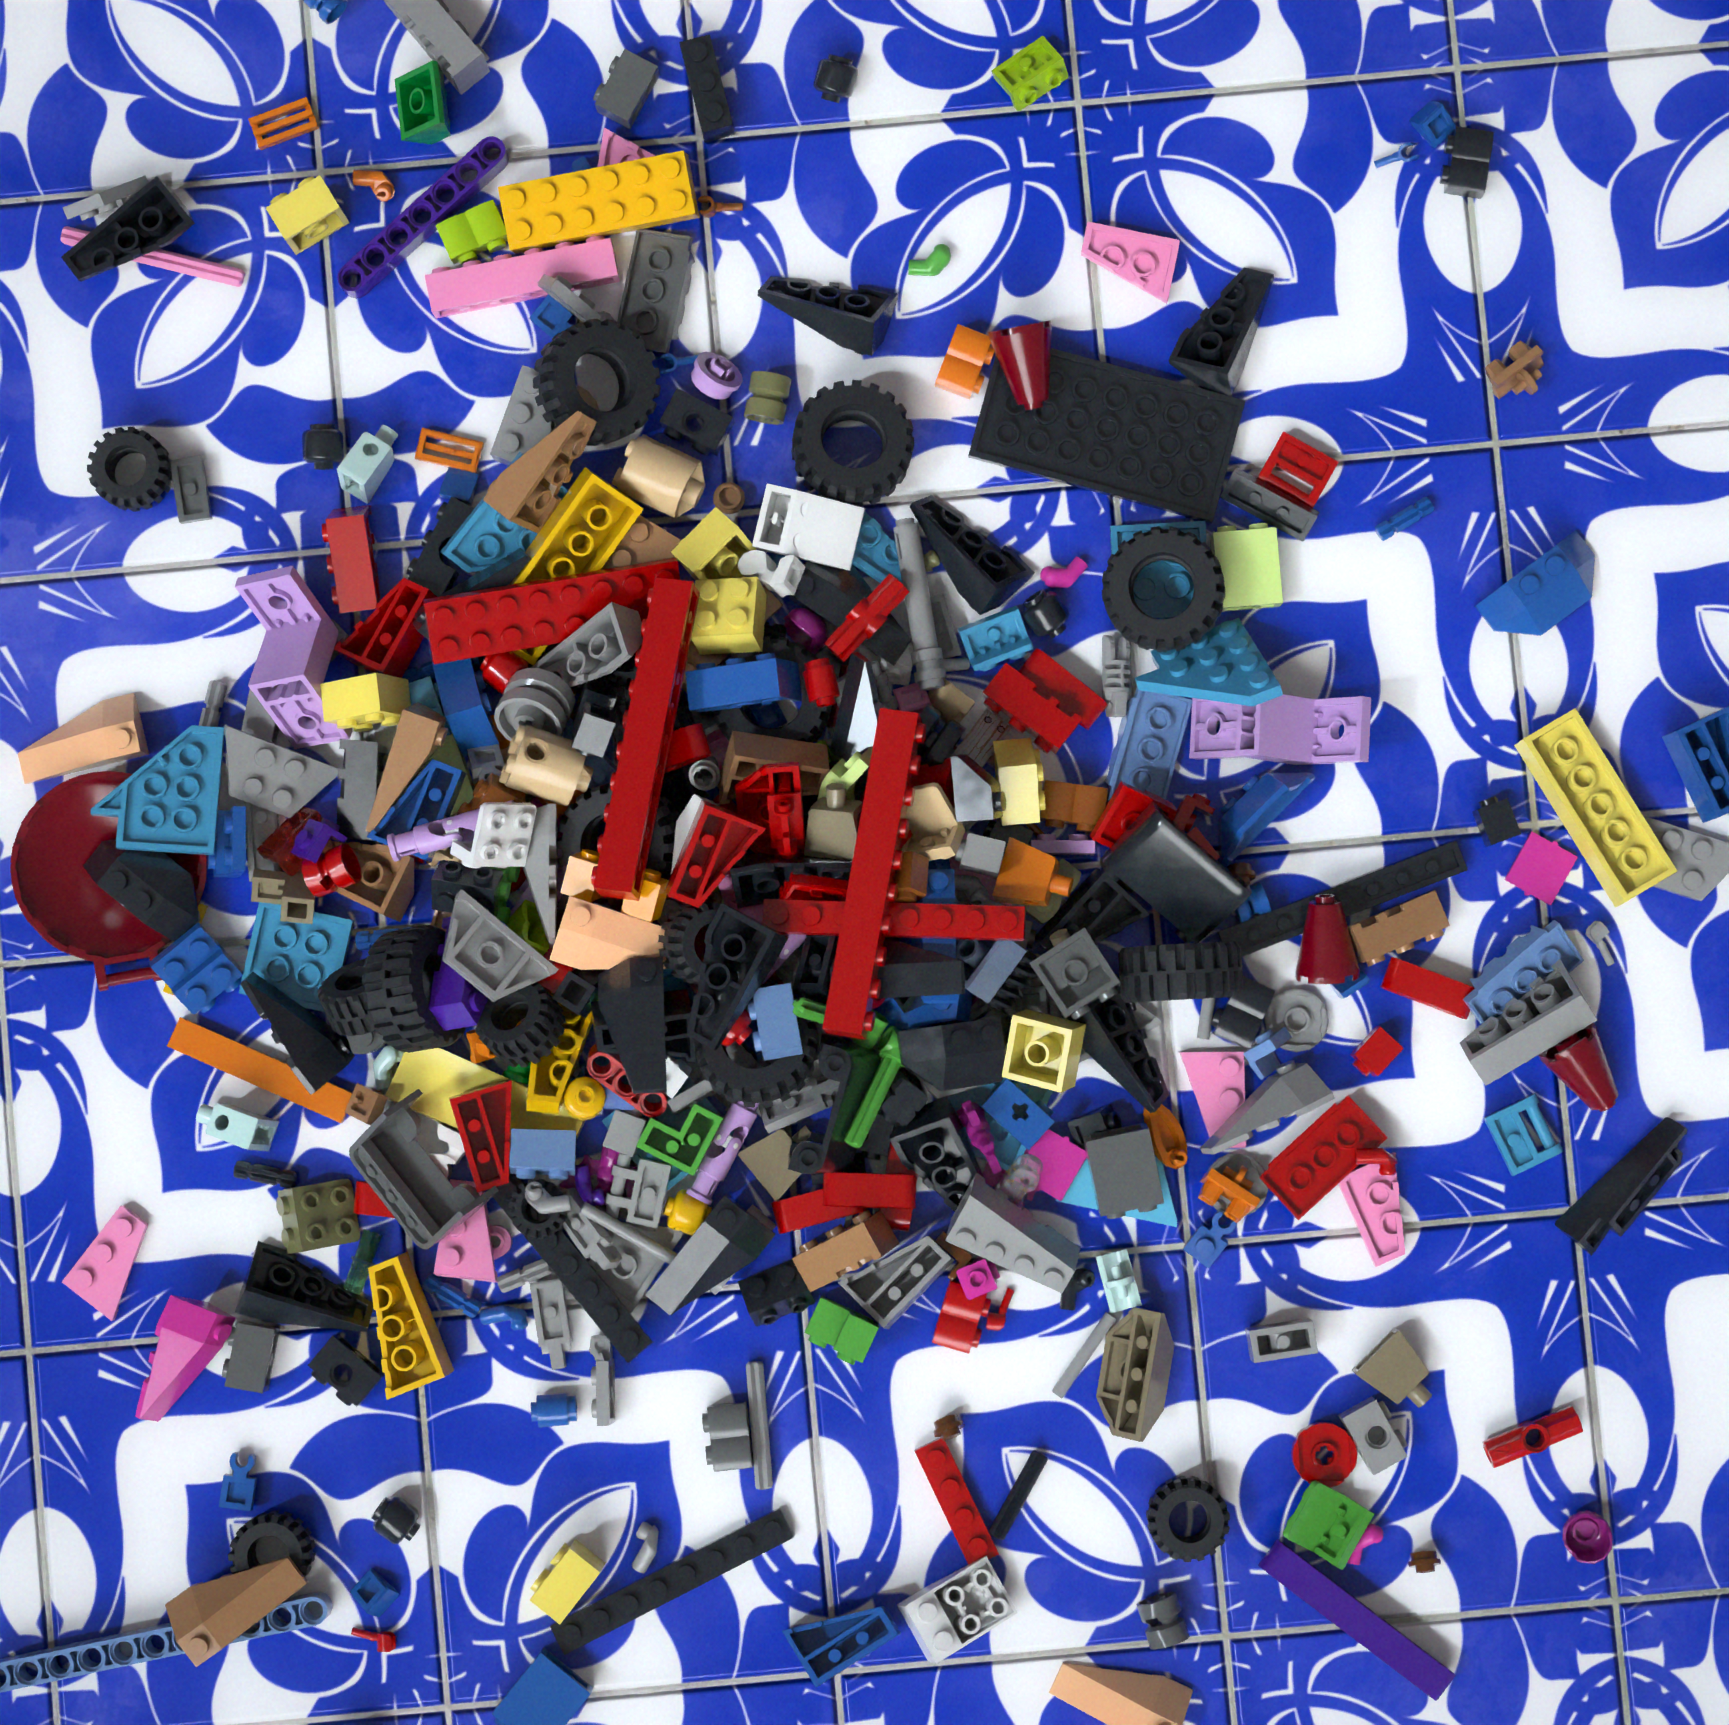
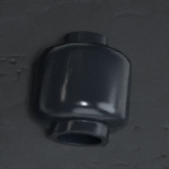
M829 54L828 59L824 58L819 61L813 86L817 91L822 92L821 99L839 103L841 97L849 98L852 96L858 75L857 68L852 65L853 60Z
M311 424L310 429L302 434L303 459L308 463H314L315 470L333 469V463L341 462L344 459L343 433L335 429V424Z
M1042 589L1024 601L1023 605L1025 608L1022 611V616L1036 636L1042 637L1049 634L1051 638H1054L1066 629L1064 623L1069 617V611L1055 592H1045Z
M398 1495L390 1499L385 1497L371 1516V1519L374 1520L373 1529L375 1532L392 1544H399L404 1538L410 1541L421 1526L416 1522L419 1517L418 1509Z

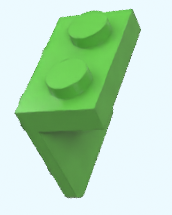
M1314 1480L1304 1491L1298 1507L1288 1519L1283 1536L1343 1570L1373 1518L1374 1513L1348 1496Z

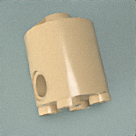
M645 434L636 440L633 438L630 440L624 456L628 457L624 469L619 467L612 485L618 487V490L625 495L675 519L694 508L698 504L705 488L702 462L677 449L659 443Z
M519 724L516 734L511 739L507 752L510 755L507 763L502 768L499 782L505 784L506 787L567 807L575 789L586 792L593 774V768L584 765L586 756L572 748V740L529 725Z

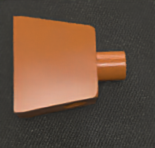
M1009 837L992 896L1000 903L1046 907L1049 904L1052 893L1069 897L1074 879L1058 874L1060 863L1057 858Z

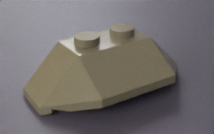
M1133 1307L1128 1312L1129 1314L1122 1318L1106 1334L1096 1398L1113 1436L1143 1442L1164 1410L1174 1343L1165 1313Z

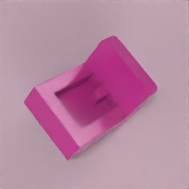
M980 1256L974 1258L973 1263L956 1271L968 1300L997 1289L995 1279L1000 1278L995 1263L987 1262L986 1259Z

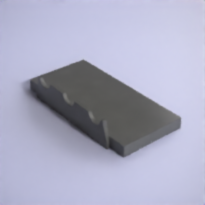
M645 229L636 231L617 319V328L625 324L633 329L631 335L633 337L640 335L646 341L644 348L648 352L652 350L654 353H669L671 339H679L678 329L680 324H682L685 311V297L689 292L692 278L691 268L695 263L690 251L693 241L691 236Z

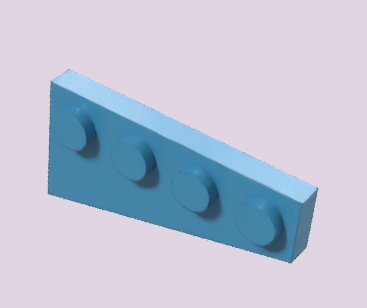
M864 512L852 565L879 583L889 573L902 583L895 541L886 535L874 518H871Z

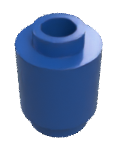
M568 1393L537 1395L536 1402H531L532 1422L538 1421V1427L540 1428L570 1425V1422L577 1421L576 1395L568 1396Z

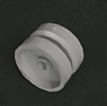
M525 668L515 672L508 681L504 695L500 698L496 707L494 720L498 730L509 741L516 734L519 724L529 725L562 737L566 723L569 721L574 710L575 697L569 685L553 672L540 668Z

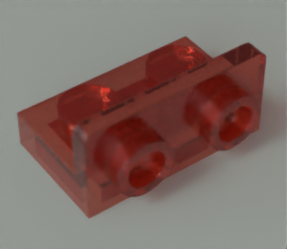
M303 806L291 818H287L256 850L264 859L278 863L287 875L294 876L302 868V861L304 860L291 853L295 845V838L304 829L308 819L321 822L323 817L317 810Z

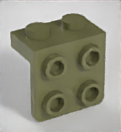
M349 1179L277 1191L276 1208L278 1214L282 1216L284 1228L281 1232V1238L288 1254L357 1242L360 1239L357 1214L353 1213V1188Z

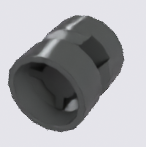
M1176 1592L1157 1594L1143 1599L1136 1604L1142 1623L1148 1624L1145 1634L1150 1649L1170 1647L1190 1637L1184 1618L1178 1617L1181 1607Z

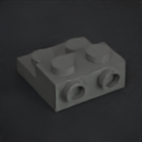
M1085 928L1030 962L1033 970L1065 1019L1072 1016L1075 1021L1091 1010L1088 1004L1097 998L1103 1003L1118 993L1115 987L1120 984V981Z

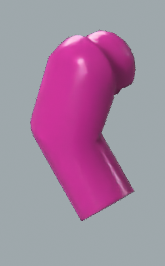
M1076 556L1067 568L1044 567L1041 570L1040 578L1048 587L1068 588L1086 570L1088 565Z
M1369 1523L1347 1563L1360 1565L1363 1548L1382 1541L1384 1533L1381 1527Z

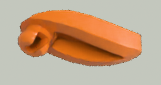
M1163 1104L1153 1113L1143 1108L1144 1123L1149 1127L1156 1157L1165 1166L1173 1169H1179L1184 1166L1188 1160L1187 1144L1184 1132L1176 1117Z

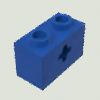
M1005 1078L982 1103L981 1107L1027 1150H1030L1055 1122L1050 1118L1054 1112L1040 1099L1035 1104L1026 1096L1030 1090L1022 1082L1015 1080L1011 1082ZM1023 1103L1026 1104L1025 1113L1028 1116L1025 1119L1018 1117L1016 1120L1013 1119L1014 1110L1011 1107L1014 1104L1019 1106Z

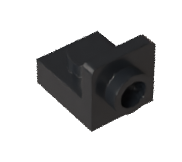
M1109 1104L1098 1111L1071 1119L1067 1122L1075 1144L1085 1150L1084 1135L1121 1128L1122 1122L1118 1113Z

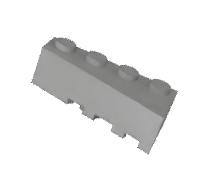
M383 0L433 61H438L443 74L461 95L490 72L486 62L489 60L488 55L479 44L475 45L468 37L470 34L459 20L454 21L448 14L450 10L443 0Z
M1560 959L1551 966L1554 971L1544 979L1538 977L1529 984L1532 988L1519 1000L1512 998L1505 1004L1503 1013L1497 1018L1491 1016L1459 1043L1468 1061L1485 1086L1597 1021L1596 1016Z
M976 1173L951 1218L945 1241L1057 1292L1063 1293L1076 1270L1080 1248L1048 1224L1045 1226L1040 1224L1033 1218V1213L1024 1207L1022 1209L1018 1208L1007 1200V1194L1000 1189L995 1191L985 1184V1178Z

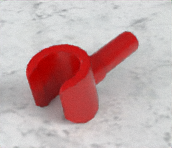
M1007 1288L998 1313L988 1312L986 1329L1000 1331L1004 1327L1007 1309L1015 1292L1014 1290Z
M356 1627L352 1628L351 1635L370 1641H377L378 1652H391L396 1649V1636L391 1631L377 1633Z

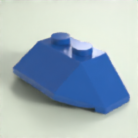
M1575 530L1474 607L1494 632L1541 636L1592 598L1595 554Z
M1265 773L1261 778L1255 774L1242 787L1246 793L1238 801L1232 797L1220 809L1224 815L1218 820V854L1220 856L1218 862L1227 867L1316 777L1312 773Z

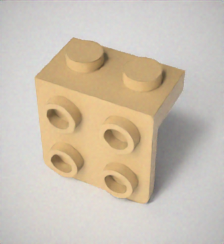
M938 783L914 786L915 797L913 806H907L905 817L909 819V830H911L913 835L900 850L904 852L913 851L929 858V861L956 856L966 830L961 822H956L955 811L942 787Z

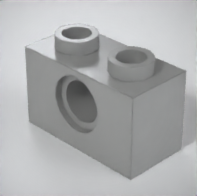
M968 833L966 840L962 839L955 857L956 861L961 862L959 869L997 878L1006 842Z
M1309 1318L1245 1328L1250 1360L1254 1363L1318 1353L1314 1323Z
M1371 1396L1338 1415L1349 1436L1354 1441L1369 1472L1373 1475L1408 1457L1403 1449L1408 1444L1399 1429L1393 1431L1388 1422L1392 1416L1383 1401L1377 1402ZM1374 1426H1381L1383 1429V1436L1378 1442H1370L1368 1439V1432Z

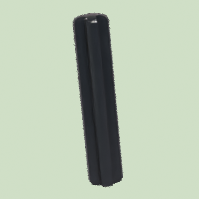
M1034 1450L1030 1454L989 1529V1533L997 1539H1005L1048 1461V1458L1039 1451Z

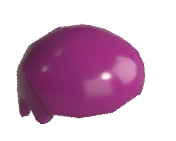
M795 608L784 617L786 632L795 643L799 642L806 646V649L814 654L824 646V643L827 641L828 632L824 620L818 614L808 608Z
M1589 1510L1579 1511L1569 1516L1563 1526L1564 1546L1575 1560L1580 1563L1595 1564L1600 1562L1612 1550L1613 1535L1608 1522L1596 1512H1590Z

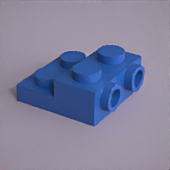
M233 806L230 810H218L215 855H208V869H213V877L239 878L246 868V806Z
M199 922L149 962L153 971L171 988L172 993L193 1015L199 1010L202 1013L209 1011L216 1003L215 997L224 990L228 993L236 989L241 982L240 977L243 975L239 964Z

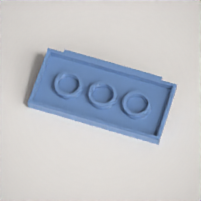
M1136 688L1135 696L1126 704V716L1121 719L1117 734L1118 740L1111 755L1109 772L1105 779V782L1110 785L1107 801H1110L1121 781L1143 792L1147 790L1166 800L1193 700L1176 695L1141 691Z
M1553 920L1544 929L1531 925L1530 933L1524 937L1519 936L1506 947L1507 952L1505 955L1499 958L1494 957L1482 968L1483 973L1478 978H1470L1475 989L1463 1000L1480 1024H1483L1491 1016L1496 1018L1500 1016L1506 1003L1512 998L1519 1000L1532 989L1529 984L1538 977L1542 979L1547 977L1554 971L1551 966L1559 959L1569 973L1584 961L1557 921Z

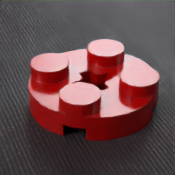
M1316 1422L1297 1433L1292 1445L1291 1458L1294 1468L1302 1479L1310 1484L1317 1480L1331 1488L1344 1482V1479L1354 1470L1357 1463V1449L1352 1438L1341 1427L1330 1422ZM1321 1446H1326L1328 1451L1333 1452V1456L1328 1457L1325 1464L1321 1463L1320 1458L1315 1457L1316 1452L1320 1451Z

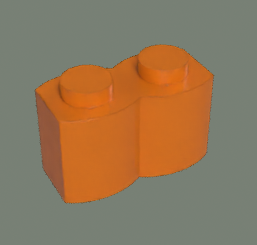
M957 324L935 381V387L969 400L972 393L979 394L985 376L979 374L984 363L990 365L995 353L989 336Z

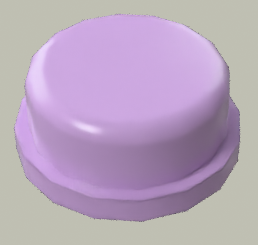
M713 352L699 353L694 361L695 368L691 372L692 381L702 393L711 398L720 400L729 398L731 393L738 390L743 382L742 374L738 368L721 355Z

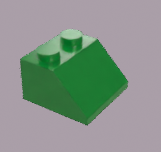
M432 60L395 78L401 141L432 145L451 136L444 74L438 61Z

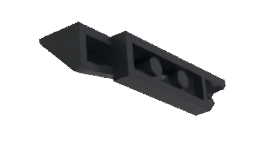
M1670 1117L1664 1118L1555 1221V1226L1591 1256L1609 1230L1621 1237L1681 1164L1683 1153L1677 1147L1678 1142L1687 1134V1128Z

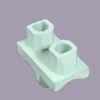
M1127 1249L1096 1256L1110 1313L1141 1306L1142 1303Z

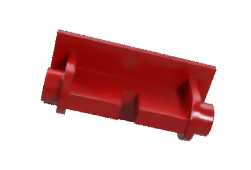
M800 792L767 794L771 848H777L782 858L791 859L797 852V847L804 846Z

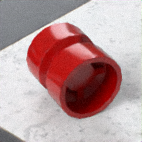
M346 843L327 850L326 854L321 853L316 863L305 859L302 861L304 881L310 892L318 898L337 891L338 887L345 888L358 883L362 878L358 857L354 850Z

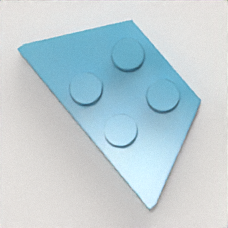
M1155 1157L1164 1203L1158 1204L1157 1209L1148 1212H1139L1138 1209L1125 1211V1216L1177 1227L1178 1222L1163 1164ZM1086 1159L1063 1200L1059 1202L1098 1210L1088 1160Z

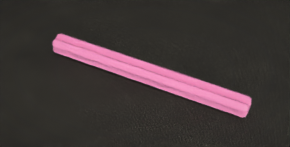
M65 226L62 229L61 241L66 245L75 246L90 232ZM157 249L131 260L236 287L242 286L245 272L239 268L162 249Z

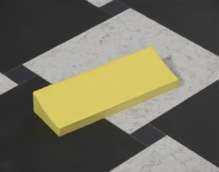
M1576 708L1514 745L1615 908L1677 872L1674 864Z
M441 1048L411 1053L404 1052L385 1096L388 1097V1100L398 1103L420 1089L423 1094L410 1108L419 1114L458 1130L449 1097L501 1082L508 1078ZM512 1081L510 1143L511 1129L576 1130L578 1138L585 1121L570 1116L564 1108V1103H562L559 1114L526 1111L528 1087Z

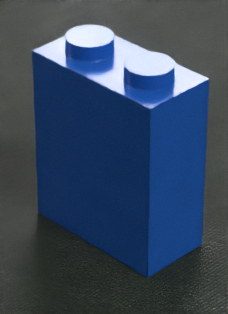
M543 1647L495 1707L492 1715L496 1717L494 1721L497 1725H566L590 1696L593 1687Z

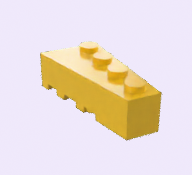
M558 1003L563 1009L562 1014L565 1016L566 1023L562 1025L565 1030L563 1035L558 1037L560 1042L557 1047L553 1046L550 1051L552 1053L547 1057L545 1055L540 1058L541 1061L536 1064L531 1062L526 1111L559 1114L565 1089L572 1080L593 1024L592 1011L587 1018H584Z
M408 1252L369 1267L373 1307L376 1310L378 1327H376L378 1340H380L383 1358L381 1359L382 1372L385 1373L386 1400L441 1379L454 1372Z

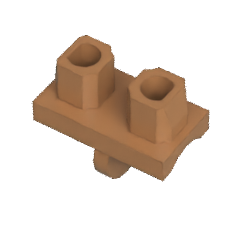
M1520 340L1508 351L1509 357L1514 361L1511 365L1506 367L1499 359H1495L1485 367L1486 375L1492 383L1493 394L1498 399L1511 390L1516 395L1523 390L1530 395L1538 391L1535 381L1542 377L1539 369L1544 366L1541 359L1543 351L1538 345L1531 348Z

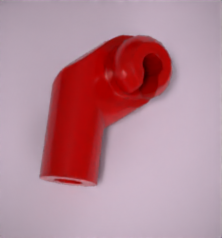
M1383 1148L1355 1149L1356 1164H1379V1173L1381 1175L1396 1174L1395 1164H1398L1397 1159Z

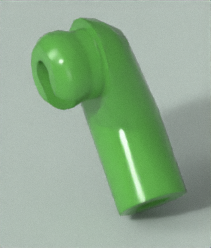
M938 244L926 260L909 259L908 275H939L950 263V248L945 244Z

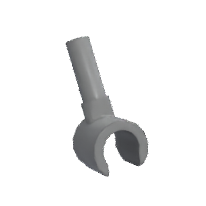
M1594 921L1586 929V936L1599 948L1607 966L1613 965L1615 962L1606 943L1602 940L1610 932L1602 922Z

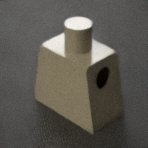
M828 784L826 786V797L819 798L810 807L804 856L853 860L863 802L846 799L844 784Z
M806 1125L792 1137L784 1128H781L737 1154L775 1202L780 1199L801 1174L788 1170V1153L792 1141L801 1142L809 1137L811 1131Z
M1393 1328L1351 1370L1396 1404H1399L1407 1396L1420 1408L1432 1396L1421 1383L1429 1374L1428 1369L1405 1336L1396 1328Z

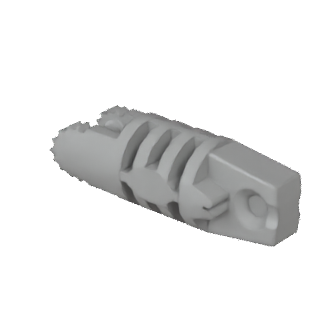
M1103 635L1102 699L1108 704L1106 707V717L1126 716L1127 701L1130 700V642L1123 636L1120 637L1117 646V660H1115V640L1111 635Z

